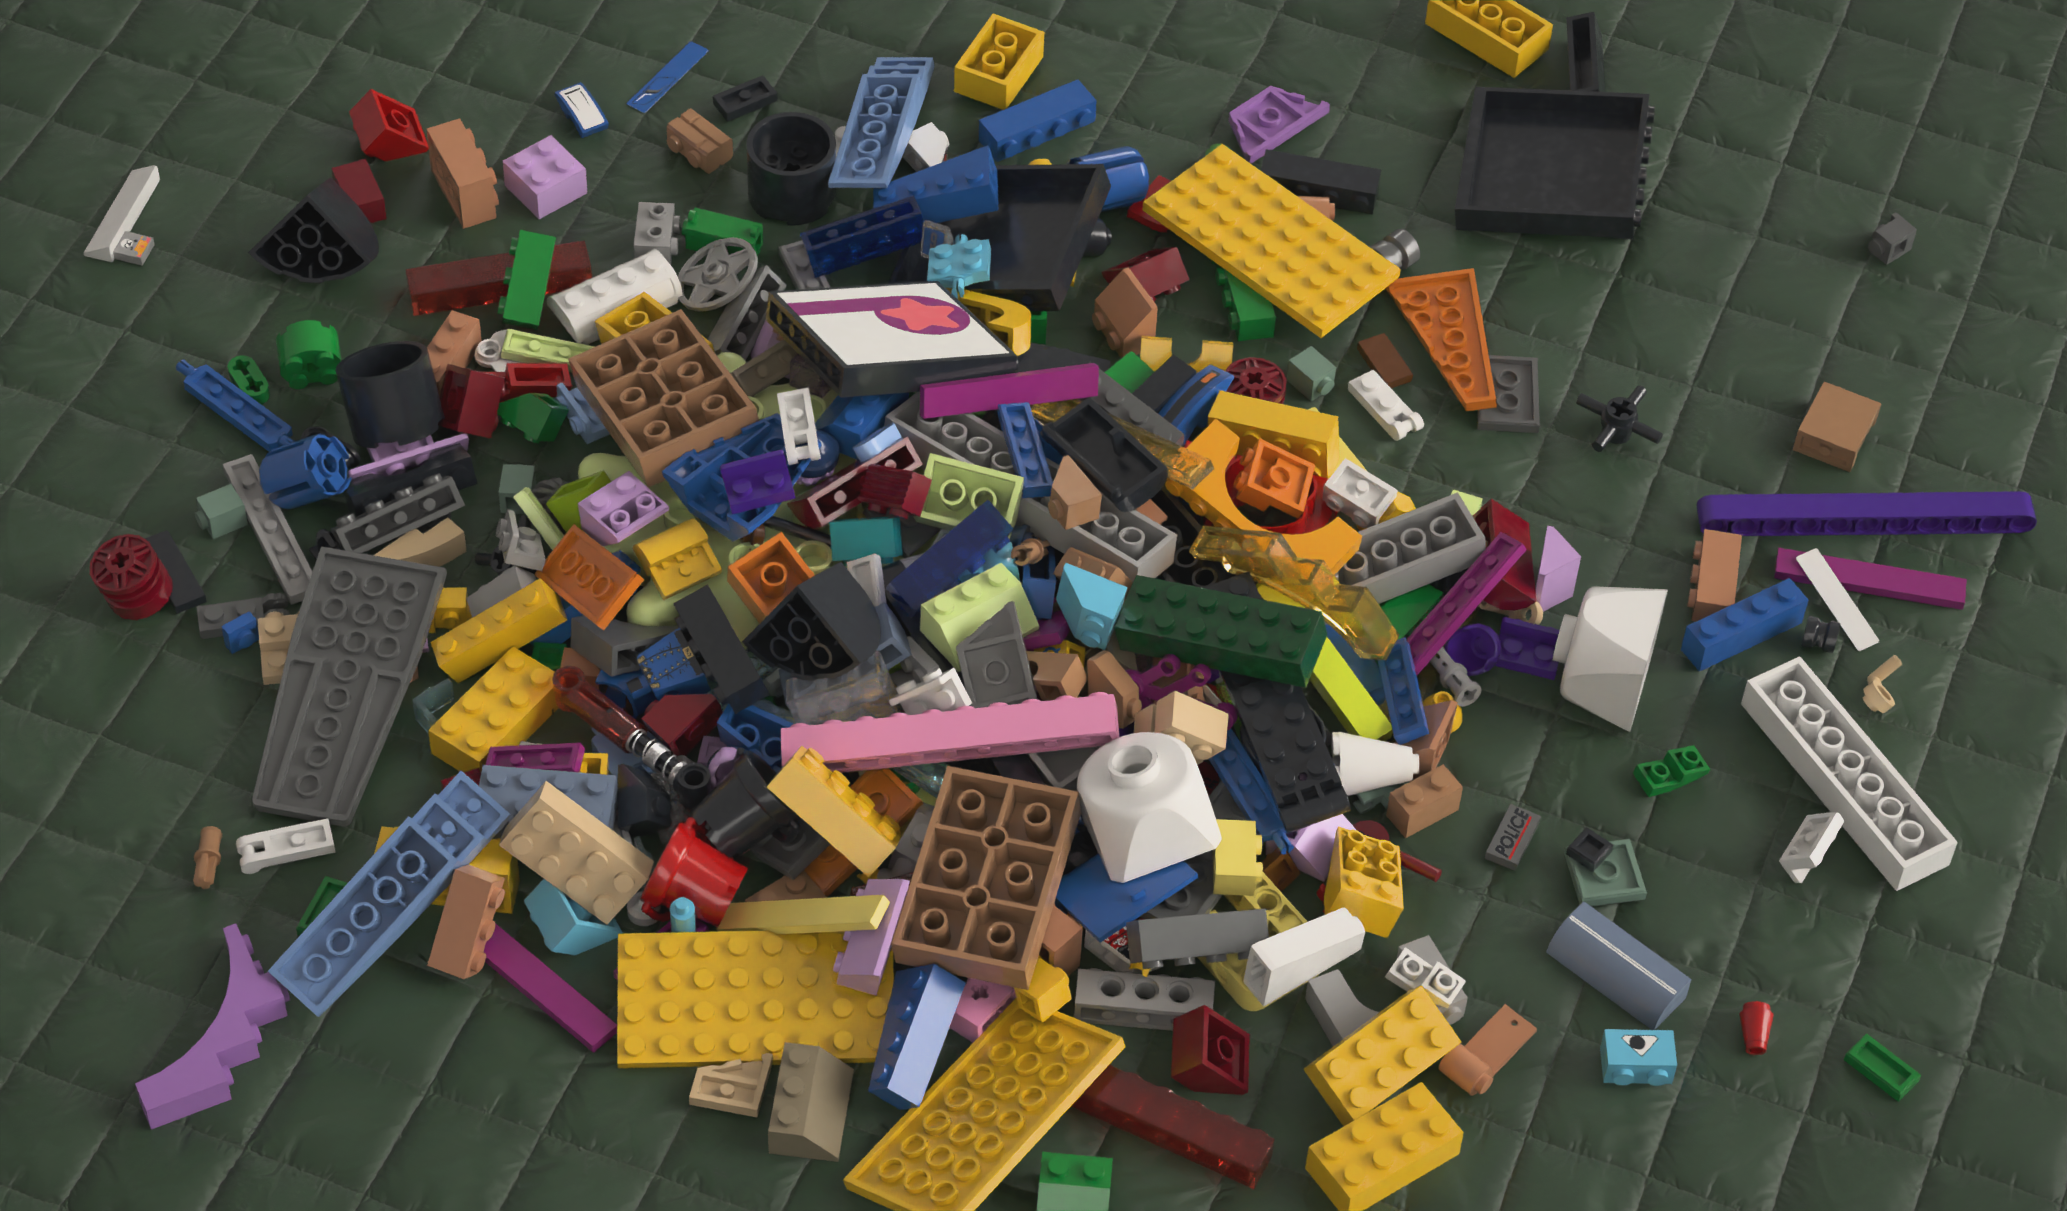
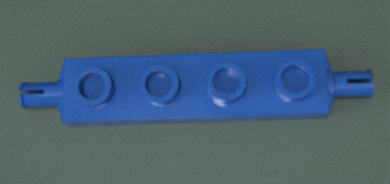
M184 359L181 360V363H177L176 370L186 376L183 382L187 392L264 449L270 452L272 449L295 442L290 438L293 435L290 425L207 364L194 368Z
M1230 729L1227 731L1226 749L1209 758V761L1246 820L1256 821V834L1262 835V843L1274 840L1281 854L1285 855L1286 851L1290 853L1294 846L1286 836L1287 832L1267 784L1233 730Z

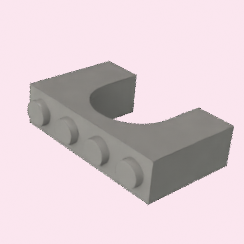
M1429 935L1399 946L1397 958L1406 947L1434 967L1437 962H1440L1450 969ZM1339 969L1308 980L1305 1000L1332 1046H1335L1379 1013L1365 1007L1356 999ZM1461 988L1448 1008L1436 1005L1449 1025L1456 1023L1464 1017L1467 996Z

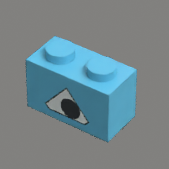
M1604 1030L1600 1046L1603 1083H1615L1617 1085L1637 1083L1653 1086L1672 1084L1677 1068L1673 1030Z

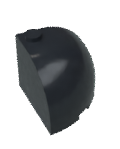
M330 177L300 201L248 253L256 261L276 274H285L297 278L301 282L323 283L324 281L344 279L362 270L377 257L379 243L375 231L365 214Z
M839 562L797 585L742 643L766 665L773 669L778 667L791 673L790 677L808 681L826 678L834 679L860 666L876 652L880 643L881 627L878 614L869 596L842 562Z

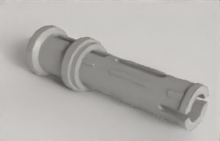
M1442 646L1437 652L1440 658L1438 659L1434 656L1429 662L1440 674L1439 678L1442 686L1450 689L1454 694V700L1458 702L1457 705L1462 707L1468 706L1478 699L1482 691L1481 687L1477 682H1472L1467 675V669L1464 665L1455 663Z

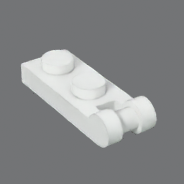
M1374 370L1349 381L1348 391L1395 441L1406 437L1409 431L1416 432L1424 427L1420 414L1417 412L1413 413Z
M809 388L777 393L788 464H798V460L811 458V461L820 460L821 456ZM808 443V445H806V446H801V447H796V446H795V445H798V444Z
M328 818L245 835L236 841L237 851L242 855L240 859L241 870L245 874H254L261 868L335 853ZM265 848V851L255 853L257 849Z

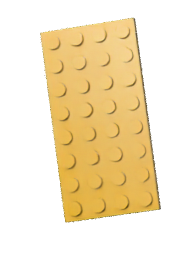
M1223 144L1143 202L1142 210L1320 338L1324 337L1400 276L1401 269Z
M769 930L618 934V1068L721 1066L726 1062L741 1059L742 1063L762 1061V1054L766 1053L773 1054L772 1065H781L785 1042L820 1046L844 1063H874L894 983L892 947L877 995L875 996L837 984L838 973L834 972L833 968L838 952L845 953L849 942L843 940L845 931L776 934Z
M1015 998L979 1038L928 1089L923 1096L920 1107L910 1108L843 1179L846 1189L893 1211H974L1125 1048L1123 1038L1059 1011H1056L1042 1023L1020 1009L1017 998Z

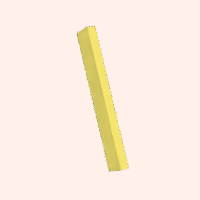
M884 895L730 903L717 930L718 932L769 930L776 934L876 930L890 902Z

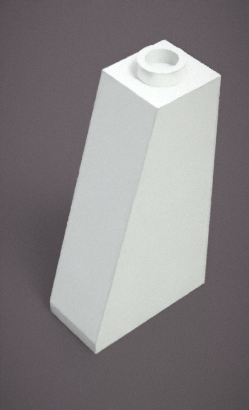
M1343 907L1259 941L1250 947L1243 982L1264 1007L1361 950L1365 935L1364 926L1356 916H1352Z

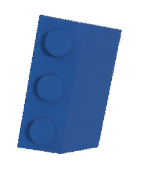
M909 392L842 398L838 395L816 421L815 427L835 437L839 444L840 453L858 460L853 447L873 432L884 427L885 416L908 400Z

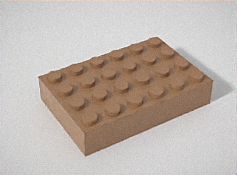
M682 309L568 359L577 388L647 487L665 481L662 470L686 452L695 449L698 453L714 446V440L723 437L724 441L741 434V428L759 421L755 405Z
M947 766L891 942L895 963L914 967L936 964L953 975L1029 990L1080 818L1079 792Z

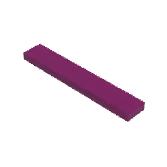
M1095 363L920 385V416L926 419L998 409V404L1029 402L1030 405L1098 396L1099 366Z
M1500 532L1407 638L1416 675L1422 671L1527 549L1523 543Z
M1778 548L1774 578L1781 580L1790 578L1793 582L1813 585L1796 560L1797 556L1806 552ZM1822 555L1847 591L1961 610L1964 608L1967 579Z
M495 923L493 935L486 941L483 952L486 954L485 962L593 1053L617 1033V1024Z

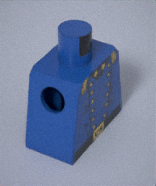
M680 628L674 630L639 654L636 660L642 675L626 682L634 700L650 692L653 693L656 700L660 701L665 695L704 694L711 691L705 674Z

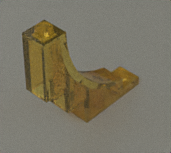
M1203 526L1189 550L1195 559L1221 561L1229 573L1240 575L1250 571L1253 581L1276 590L1307 609L1322 611L1324 622L1341 635L1360 658L1386 661L1399 637L1398 632L1367 587L1340 584L1324 560L1297 557L1281 533Z

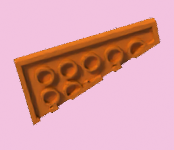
M1474 268L1398 278L1387 286V292L1466 411L1496 408V395Z

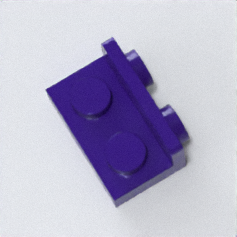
M783 450L753 456L720 466L732 514L796 498Z
M1504 617L1499 634L1501 654L1495 666L1555 680L1559 662L1553 661V655L1560 630L1549 626L1545 627L1524 622L1520 619Z

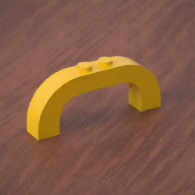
M946 288L951 293L952 288ZM964 290L965 294L960 298L958 292L957 299L1017 356L1025 353L1030 348L1031 312L1028 308L1011 300Z

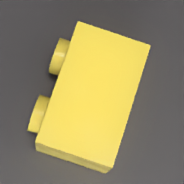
M1216 819L1222 840L1217 848L1213 849V894L1254 896L1256 882H1262L1263 873L1262 862H1256V855H1261L1262 835L1256 834V821Z

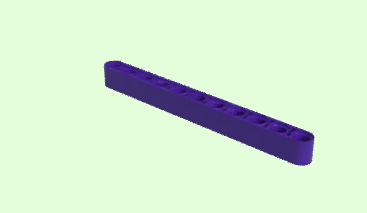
M2021 491L1706 495L1696 503L1702 534L1704 529L1742 536L2025 533L2032 530L2037 524L2031 496Z

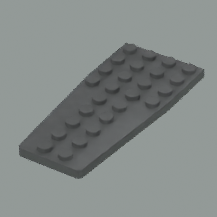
M321 547L290 640L252 798L257 811L309 821L328 818L329 824L342 827L351 824L421 658L447 577L445 568Z

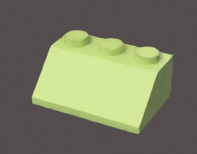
M930 453L924 476L932 479L921 516H913L916 522L991 542H1009L1011 532L1018 518L1024 477Z
M1002 563L921 604L920 631L958 672L961 671L956 646L973 634L984 622L992 618L1008 602H1015L1023 637L1039 630V624L1022 584Z

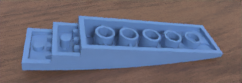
M877 57L875 66H870L868 73L862 74L829 178V188L888 187L904 154L920 113L934 70L933 57Z
M460 771L439 795L434 793L413 818L407 817L268 972L319 1017L451 884L455 869L468 865L513 816L464 772Z

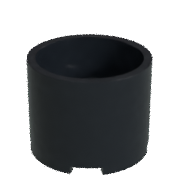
M783 112L762 119L751 129L747 138L748 199L755 212L764 219L770 217L787 221V225L795 226L814 222L828 213V207L836 197V188H829L828 185L836 159V139L833 131L825 122L805 113Z
M395 341L370 346L347 356L336 366V376L353 440L361 447L376 449L379 446L378 443H393L397 441L399 446L413 443L436 432L439 429L438 422L445 419L428 348L419 342Z

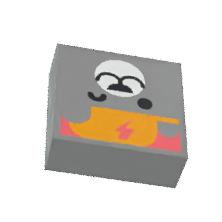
M125 231L113 251L114 259L143 266L154 247L153 237Z

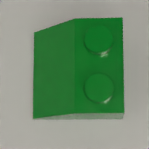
M1042 1152L1037 1211H1108L1113 1158Z

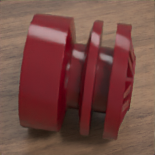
M1248 357L1233 362L1225 370L1235 377L1226 392L1284 404L1287 379L1283 371L1275 363L1263 358Z
M124 534L104 542L94 552L90 561V576L115 614L124 619H143L158 612L168 602L172 593V578L149 541L139 535Z

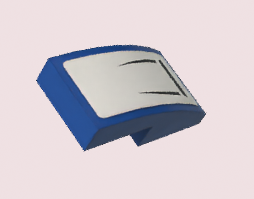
M581 82L555 92L554 95L566 118L572 119L581 138L608 128L609 122L604 113Z

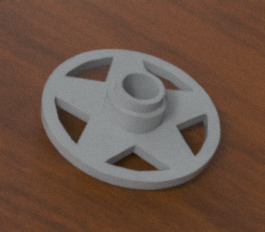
M734 237L719 239L702 247L687 260L679 272L678 279L682 287L683 296L678 297V299L686 308L693 311H709L731 302L746 289L755 275L758 264L756 251L747 241ZM726 246H737L743 248V250L729 255ZM707 255L704 264L695 266L700 259ZM748 265L743 279L739 281L737 274ZM684 284L694 286L689 300L684 294ZM714 294L722 296L714 301L707 302Z

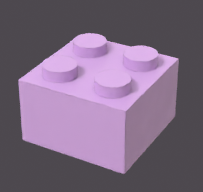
M552 135L503 160L505 186L538 219L587 194L586 168Z

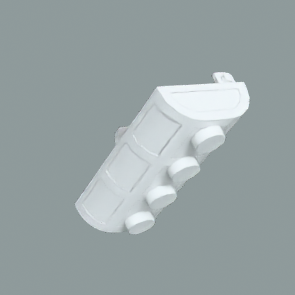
M653 249L644 255L548 297L547 305L576 343L588 345L600 339L595 320L642 292H646L665 308L677 304L678 297L683 296L674 269L658 250Z

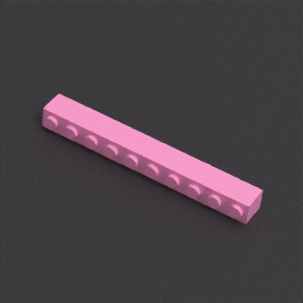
M1095 692L1088 697L1059 696L1055 700L1050 701L1028 699L1021 704L1012 705L998 702L983 708L961 706L954 711L944 712L930 709L922 714L894 713L889 717L877 719L871 716H863L857 718L856 721L848 722L827 720L819 725L796 723L791 725L790 728H781L782 767L801 746L807 750L812 748L817 751L824 759L823 764L830 771L837 770L840 773L1103 746L1119 738L1118 709L1114 694Z

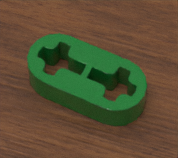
M244 355L232 358L227 366L231 383L261 405L266 403L270 397L268 382L251 357ZM240 369H243L248 374L244 376ZM254 386L257 392H254V390H250V387Z

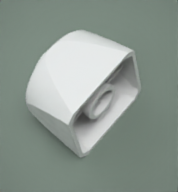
M1593 586L1587 590L1578 617L1564 615L1554 650L1553 661L1565 664L1560 685V694L1564 699L1622 729L1631 731L1654 650L1668 590Z
M1154 732L1125 735L1097 749L1081 767L1077 779V791L1079 792L1082 818L1110 880L1125 883L1216 849L1221 842L1220 830L1198 765L1190 748L1181 740L1167 734Z

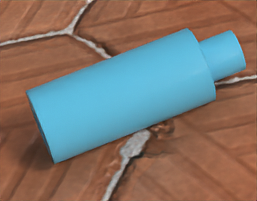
M680 897L673 901L670 906L671 933L696 932L695 906L693 902L685 897Z

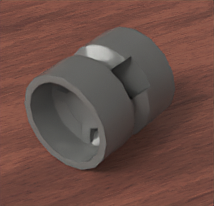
M1396 229L1385 236L1383 240L1377 241L1370 246L1371 249L1401 270L1407 269L1420 259V249L1416 240L1404 229Z

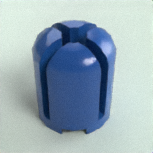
M1123 146L1071 158L1067 162V164L1104 165L1111 188L1101 212L1129 206L1133 203L1141 202L1146 197L1149 188L1148 169L1138 150L1132 147Z
M316 434L272 449L267 453L259 468L260 485L265 494H270L269 500L273 504L284 509H295L344 492L352 477L347 478L345 462L350 457L344 445L335 436L329 438L325 435Z

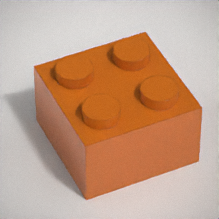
M780 532L729 565L727 582L760 624L797 585L815 575L784 534Z

